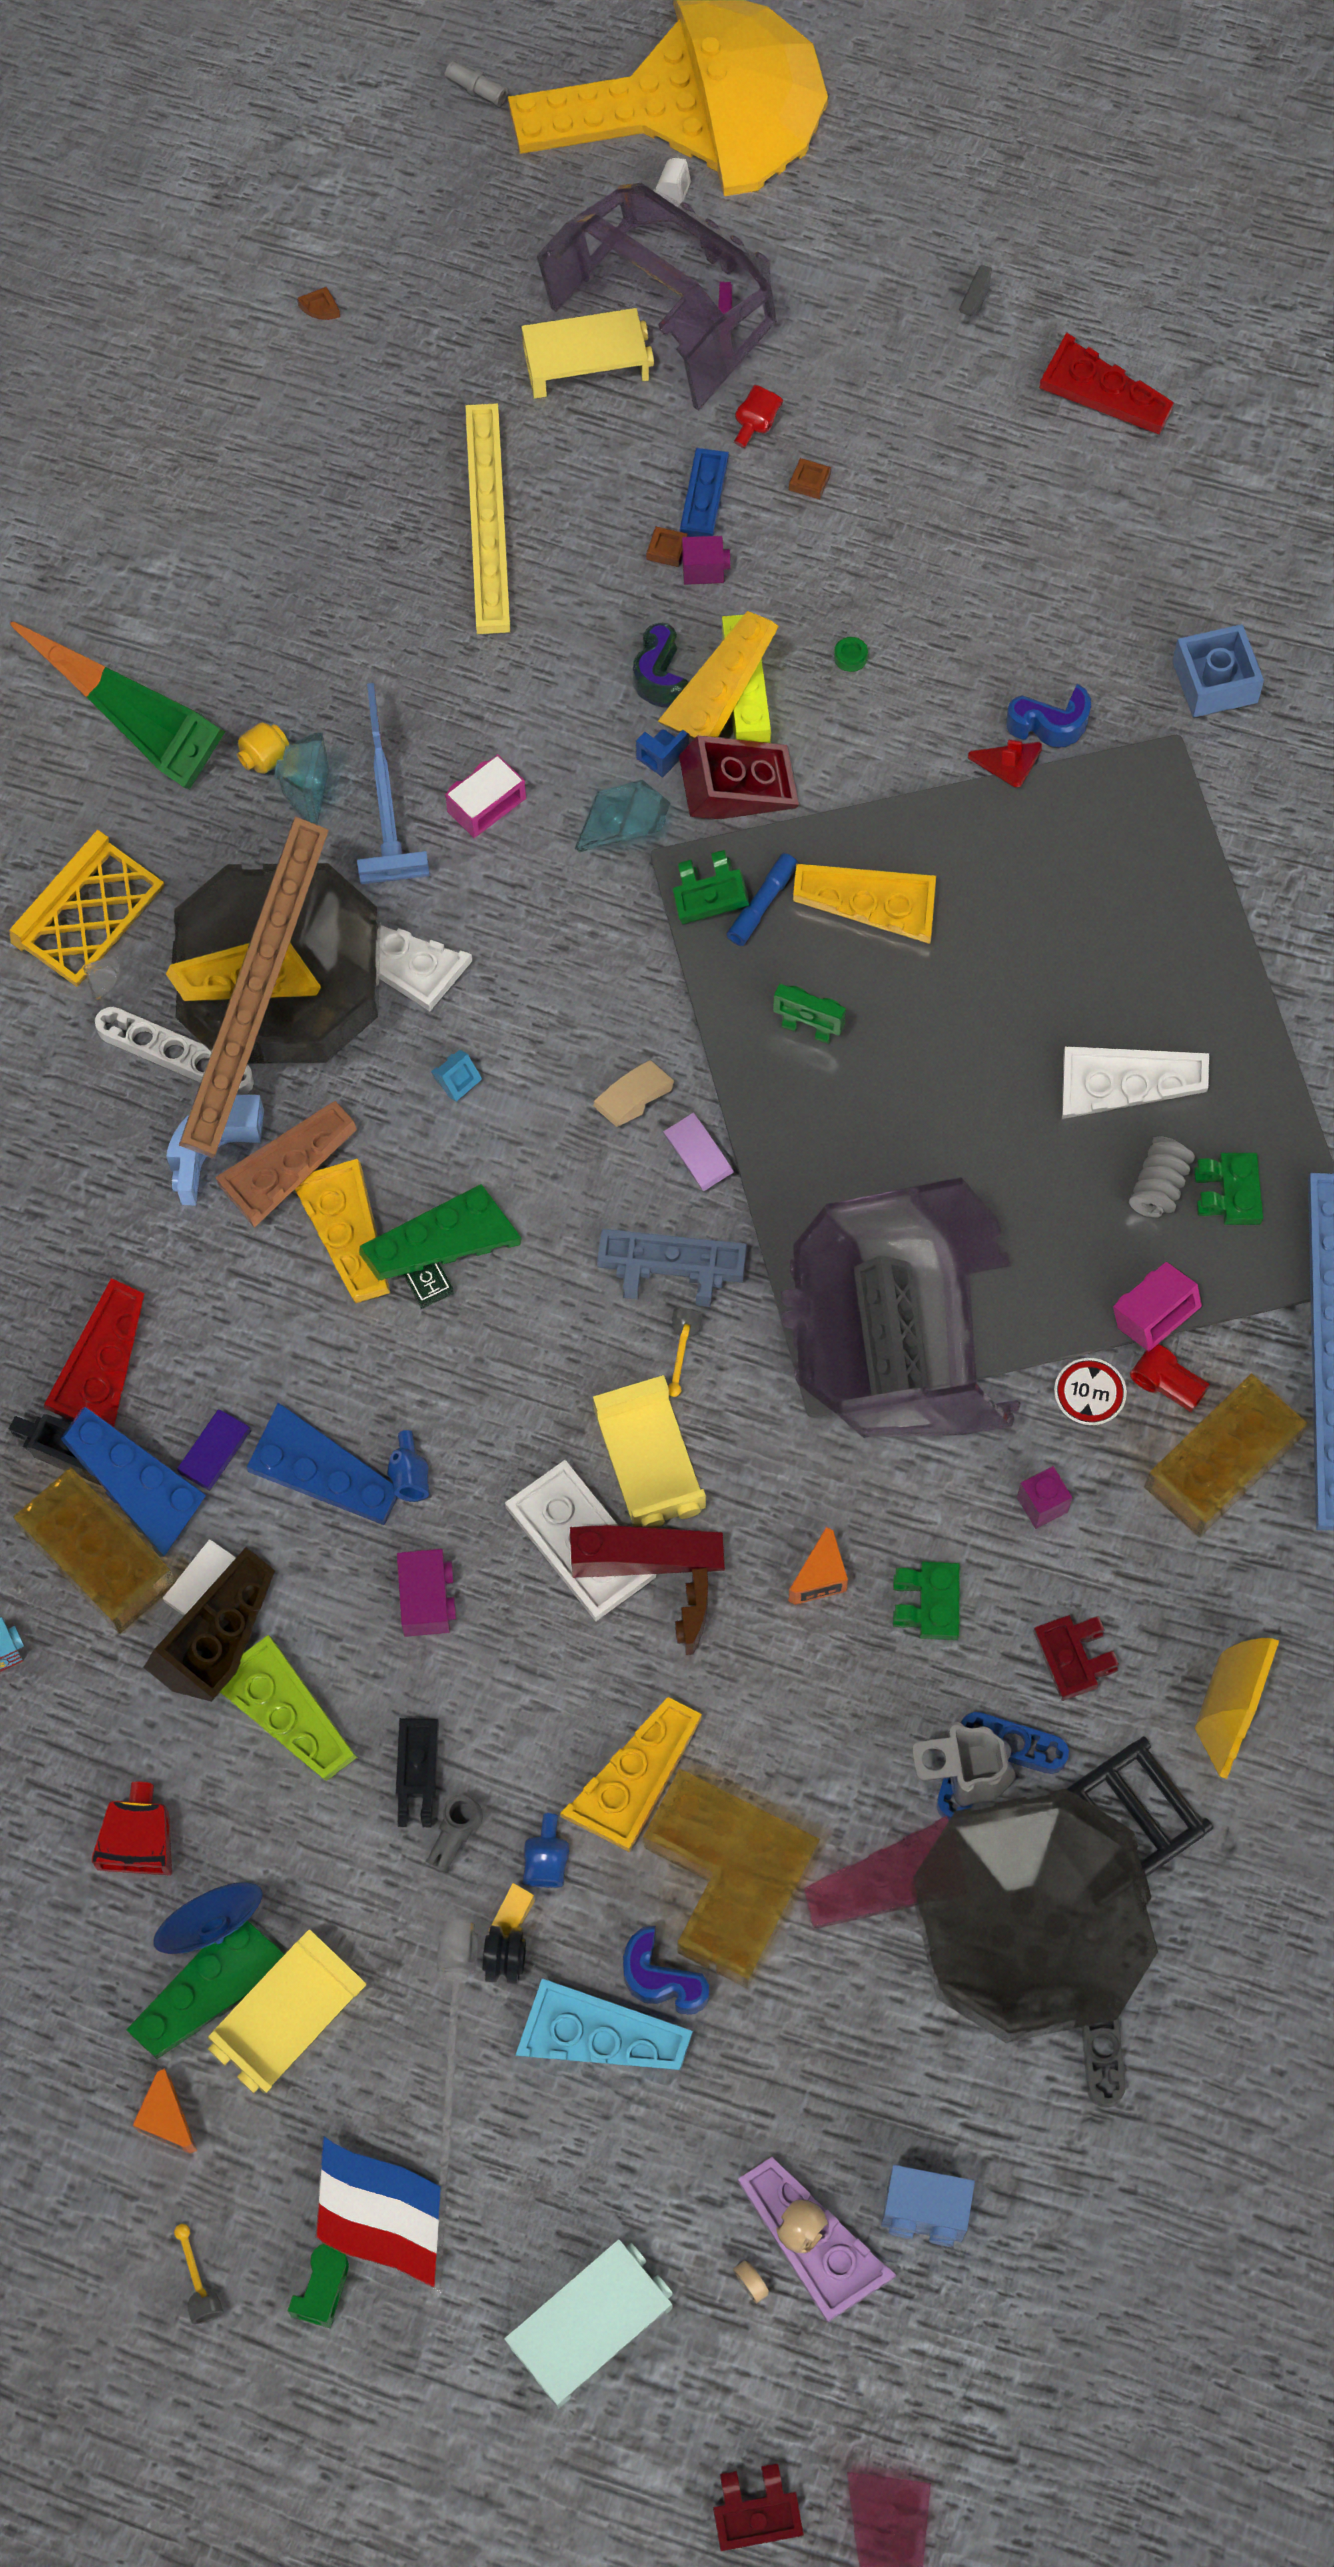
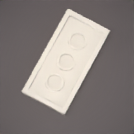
M566 1460L505 1502V1507L595 1621H598L656 1578V1574L573 1578L570 1527L618 1525Z

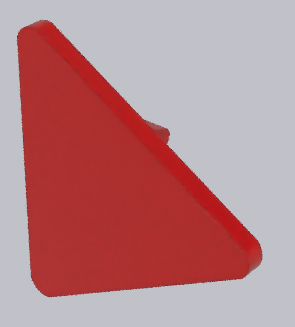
M1008 739V746L974 750L968 753L969 760L1013 787H1020L1041 753L1042 743L1022 744V741Z

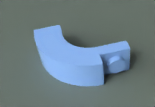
M236 1095L219 1146L232 1142L261 1143L264 1108L260 1095ZM188 1115L175 1130L170 1140L166 1157L171 1172H173V1192H178L182 1205L196 1206L200 1170L207 1156L179 1146L189 1117Z

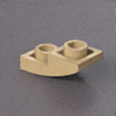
M649 1060L612 1084L594 1101L593 1106L612 1124L618 1127L642 1115L646 1103L671 1092L674 1080L654 1062Z

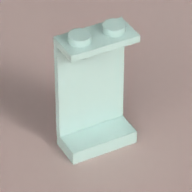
M618 2239L504 2338L506 2344L558 2409L571 2399L570 2394L664 2312L667 2314L672 2310V2303L669 2301V2298L673 2295L672 2291L658 2275L653 2279L650 2278L642 2268L647 2261L632 2243L625 2247Z

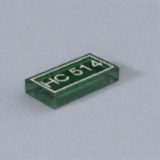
M439 1262L426 1265L423 1270L403 1275L421 1309L454 1294L453 1287Z

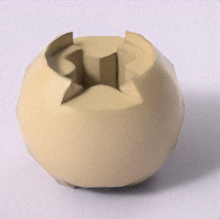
M798 2199L792 2202L783 2213L781 2218L784 2222L778 2228L776 2227L779 2240L787 2249L795 2253H808L823 2236L820 2231L828 2225L824 2212L817 2204L809 2200Z

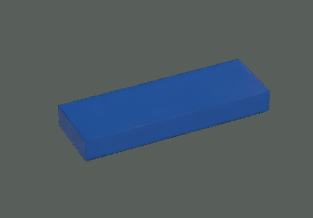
M696 448L680 525V532L687 533L688 537L714 535L729 452Z

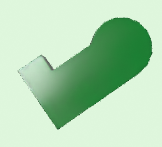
M321 2244L311 2255L312 2274L304 2298L293 2295L288 2313L292 2318L330 2329L344 2288L349 2263L345 2254L325 2244Z

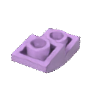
M694 1112L663 1131L667 1140L683 1160L687 1170L703 1191L734 1173L728 1161Z

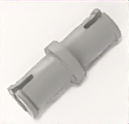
M454 59L451 60L446 68L445 78L466 88L468 94L472 96L479 95L498 107L506 100L508 89L486 78L484 72L480 70L473 71Z

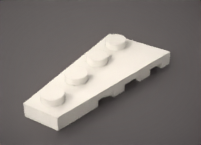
M340 907L317 932L318 938L429 1012L472 962V954L461 950L458 953L446 949L444 944L433 940L427 942L415 938L410 932L399 928L396 931L384 927L377 920Z
M1065 1046L1061 1119L1207 1092L1209 1054Z

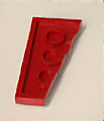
M1066 332L1040 380L1039 388L1160 435L1173 410L1174 402L1141 380L1135 382L1125 375L1126 371L1116 364L1112 367L1099 358L1098 352L1090 347L1087 349L1083 348L1075 342V337Z

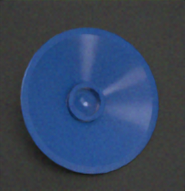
M240 1882L215 1888L196 1897L173 1912L161 1924L154 1936V1947L162 1953L181 1954L202 1949L215 1942L221 1944L224 1941L223 1938L232 1934L254 1914L262 1900V1889L253 1883Z

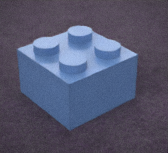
M1243 624L1177 639L1172 662L1193 718L1258 703L1264 679Z
M893 2165L888 2181L881 2226L889 2228V2234L896 2237L912 2239L913 2234L917 2233L930 2236V2243L953 2247L954 2241L962 2242L967 2232L975 2181Z

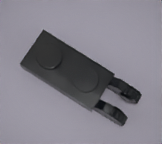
M400 1718L396 1775L398 1827H407L409 1822L408 1797L423 1798L420 1821L422 1827L431 1828L433 1798H436L438 1719Z

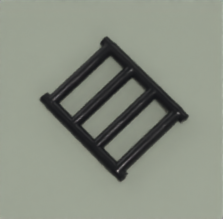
M1144 1736L1128 1745L1031 1814V1818L1038 1825L1044 1824L1093 1890L1095 1895L1092 1898L1098 1908H1102L1107 1903L1115 1900L1214 1829L1212 1823L1207 1818L1201 1820L1150 1753L1151 1745ZM1134 1760L1139 1762L1188 1827V1829L1171 1841L1119 1774L1121 1769ZM1104 1781L1107 1782L1157 1849L1141 1862L1137 1861L1087 1794ZM1072 1803L1077 1805L1126 1871L1109 1884L1105 1882L1056 1816Z

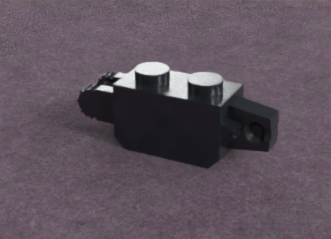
M43 1414L42 1418L37 1417L35 1423L17 1416L14 1417L9 1431H11L13 1436L25 1441L22 1447L30 1451L34 1458L101 1486L99 1481L90 1475L60 1439L70 1426V1423L48 1414Z

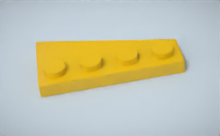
M747 611L659 718L658 722L678 733L684 730L689 733V737L692 739L697 735L718 738L779 626L772 620Z
M358 1158L312 1172L294 1190L332 1258L355 1303L391 1293L388 1279L378 1281L359 1255L360 1245L378 1236L362 1166Z

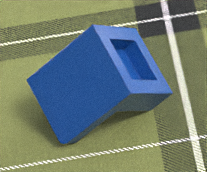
M662 729L653 738L644 732L636 740V759L663 778L679 761V755L689 745V733L682 730L674 737Z

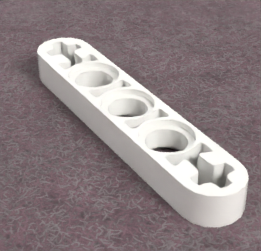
M107 1007L96 1015L95 1026L98 1035L105 1042L201 1083L204 1072L198 1071L196 1065L201 1059L210 1057L212 1048L116 1007ZM115 1020H117L120 1028L112 1026L109 1030H107L105 1024H112ZM146 1031L153 1035L152 1040L146 1045H137L133 1041L134 1037L140 1032ZM171 1045H180L184 1048L183 1054L175 1059L166 1057L165 1051ZM248 1064L243 1074L244 1081H241L237 1095L248 1094L253 1088V1074Z

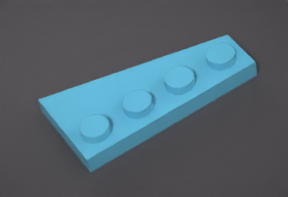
M541 1979L515 2056L681 2070L693 2031Z

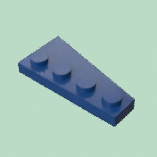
M277 1403L247 1465L249 1473L381 1525H385L397 1499V1496L394 1494L393 1484L280 1403Z
M82 1408L60 1439L90 1475L99 1481L111 1500L120 1506L130 1518V1522L137 1531L142 1533L152 1544V1548L158 1556L164 1557L206 1495L88 1408Z

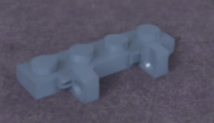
M602 1229L597 1267L617 1269L616 1277L624 1278L623 1298L637 1300L640 1277L649 1278L650 1273L689 1277V1283H698L696 1306L710 1307L713 1288H722L723 1281L743 1283L747 1244Z

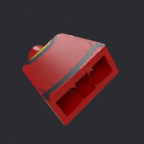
M141 1781L132 1782L129 1802L110 1801L91 1861L97 1871L171 1876L170 1817L165 1805L152 1803L153 1784Z

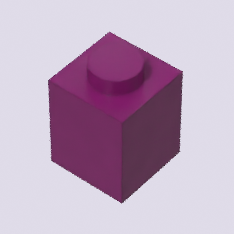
M723 536L682 537L684 585L724 583V570L730 569V549H723Z
M1054 1466L1021 1482L1017 1495L1018 1501L1035 1529L1068 1513L1073 1498Z

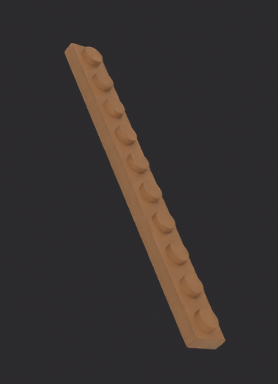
M296 816L292 821L179 1146L211 1158L216 1155L329 830Z

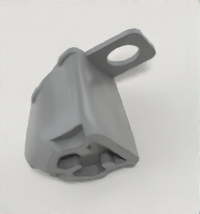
M954 1722L950 1726L947 1738L916 1742L912 1748L918 1779L928 1781L950 1778L954 1800L963 1807L978 1802H990L996 1799L1015 1779V1770L1008 1762L1011 1755L1010 1745L995 1735L988 1727L967 1728L960 1722ZM938 1749L943 1752L946 1762L941 1769L933 1771L924 1766L922 1756L927 1750Z

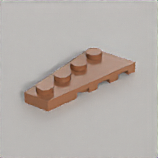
M334 1101L215 1178L219 1187L255 1228L345 1142L357 1128L352 1118Z

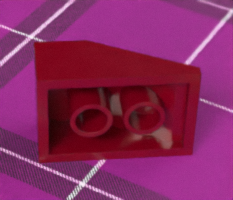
M697 735L679 755L690 817L727 819L796 809L799 806L787 745Z

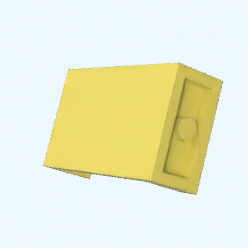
M637 308L521 326L523 349L534 399L547 397L546 380L639 366L642 381H649V367L654 366L653 352L651 346L645 347L644 341L648 340L647 326L645 320H639Z
M664 1375L593 1396L594 1412L633 1527L658 1528L665 1523V1520L678 1516L680 1519H688L698 1515L701 1509L706 1508V1495L704 1489L700 1490L669 1401V1388Z
M309 1929L207 2037L212 2043L208 2050L224 2066L231 2061L241 2071L237 2078L253 2094L258 2089L263 2093H267L277 2079L367 1984Z

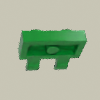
M725 850L711 853L716 876L699 880L697 868L693 867L691 859L678 863L683 885L674 887L673 892L679 920L682 924L749 906L743 874L740 869L732 870L730 858L727 857Z
M779 983L774 994L773 1012L783 1015L782 1028L796 1032L798 1021L816 1027L815 1040L826 1044L830 1042L831 1033L840 1036L845 1025V1007L833 999H821L808 994L800 987H788Z
M1221 1153L1218 1162L1210 1158L1198 1159V1167L1194 1168L1195 1182H1220L1221 1195L1211 1191L1201 1192V1200H1197L1198 1215H1223L1224 1225H1261L1263 1211L1257 1153Z
M922 1561L920 1572L909 1568H896V1574L893 1576V1590L920 1591V1608L905 1604L895 1605L893 1627L920 1628L919 1639L958 1640L960 1563Z

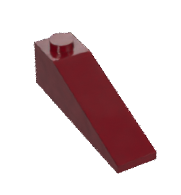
M612 1525L570 1527L573 1578L692 1572V1569L707 1568V1572L725 1571L723 1532Z

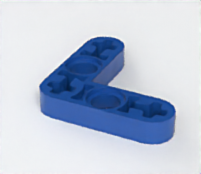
M980 1712L969 1713L961 1721L967 1728H973L975 1723H979L984 1727L990 1728L995 1735L1002 1739L1011 1733L1021 1736L1024 1741V1748L1020 1752H1011L1008 1762L1039 1772L1054 1774L1061 1771L1068 1760L1069 1749L1063 1739L1055 1735ZM1031 1740L1038 1741L1035 1749L1047 1751L1049 1746L1055 1747L1056 1755L1060 1756L1061 1759L1055 1758L1052 1763H1048L1045 1761L1046 1755L1034 1751L1033 1758L1026 1757L1031 1747ZM944 1778L937 1799L938 1813L948 1822H961L968 1817L973 1804L965 1806V1808L958 1807L956 1812L950 1811L949 1803L945 1802L944 1799L951 1800L953 1797L952 1785L948 1784L950 1778Z

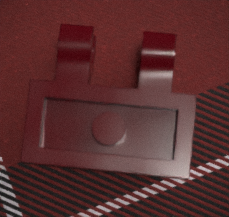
M1070 1615L1034 1627V1635L1061 1701L1098 1689V1682L1095 1677H1104L1118 1671L1117 1666H1119L1114 1651L1088 1660L1081 1642H1091L1104 1636L1102 1632L1105 1629L1099 1616L1074 1625Z
M778 2463L761 2466L766 2497L742 2502L737 2471L720 2474L725 2505L713 2507L720 2551L804 2536L796 2492L783 2493Z

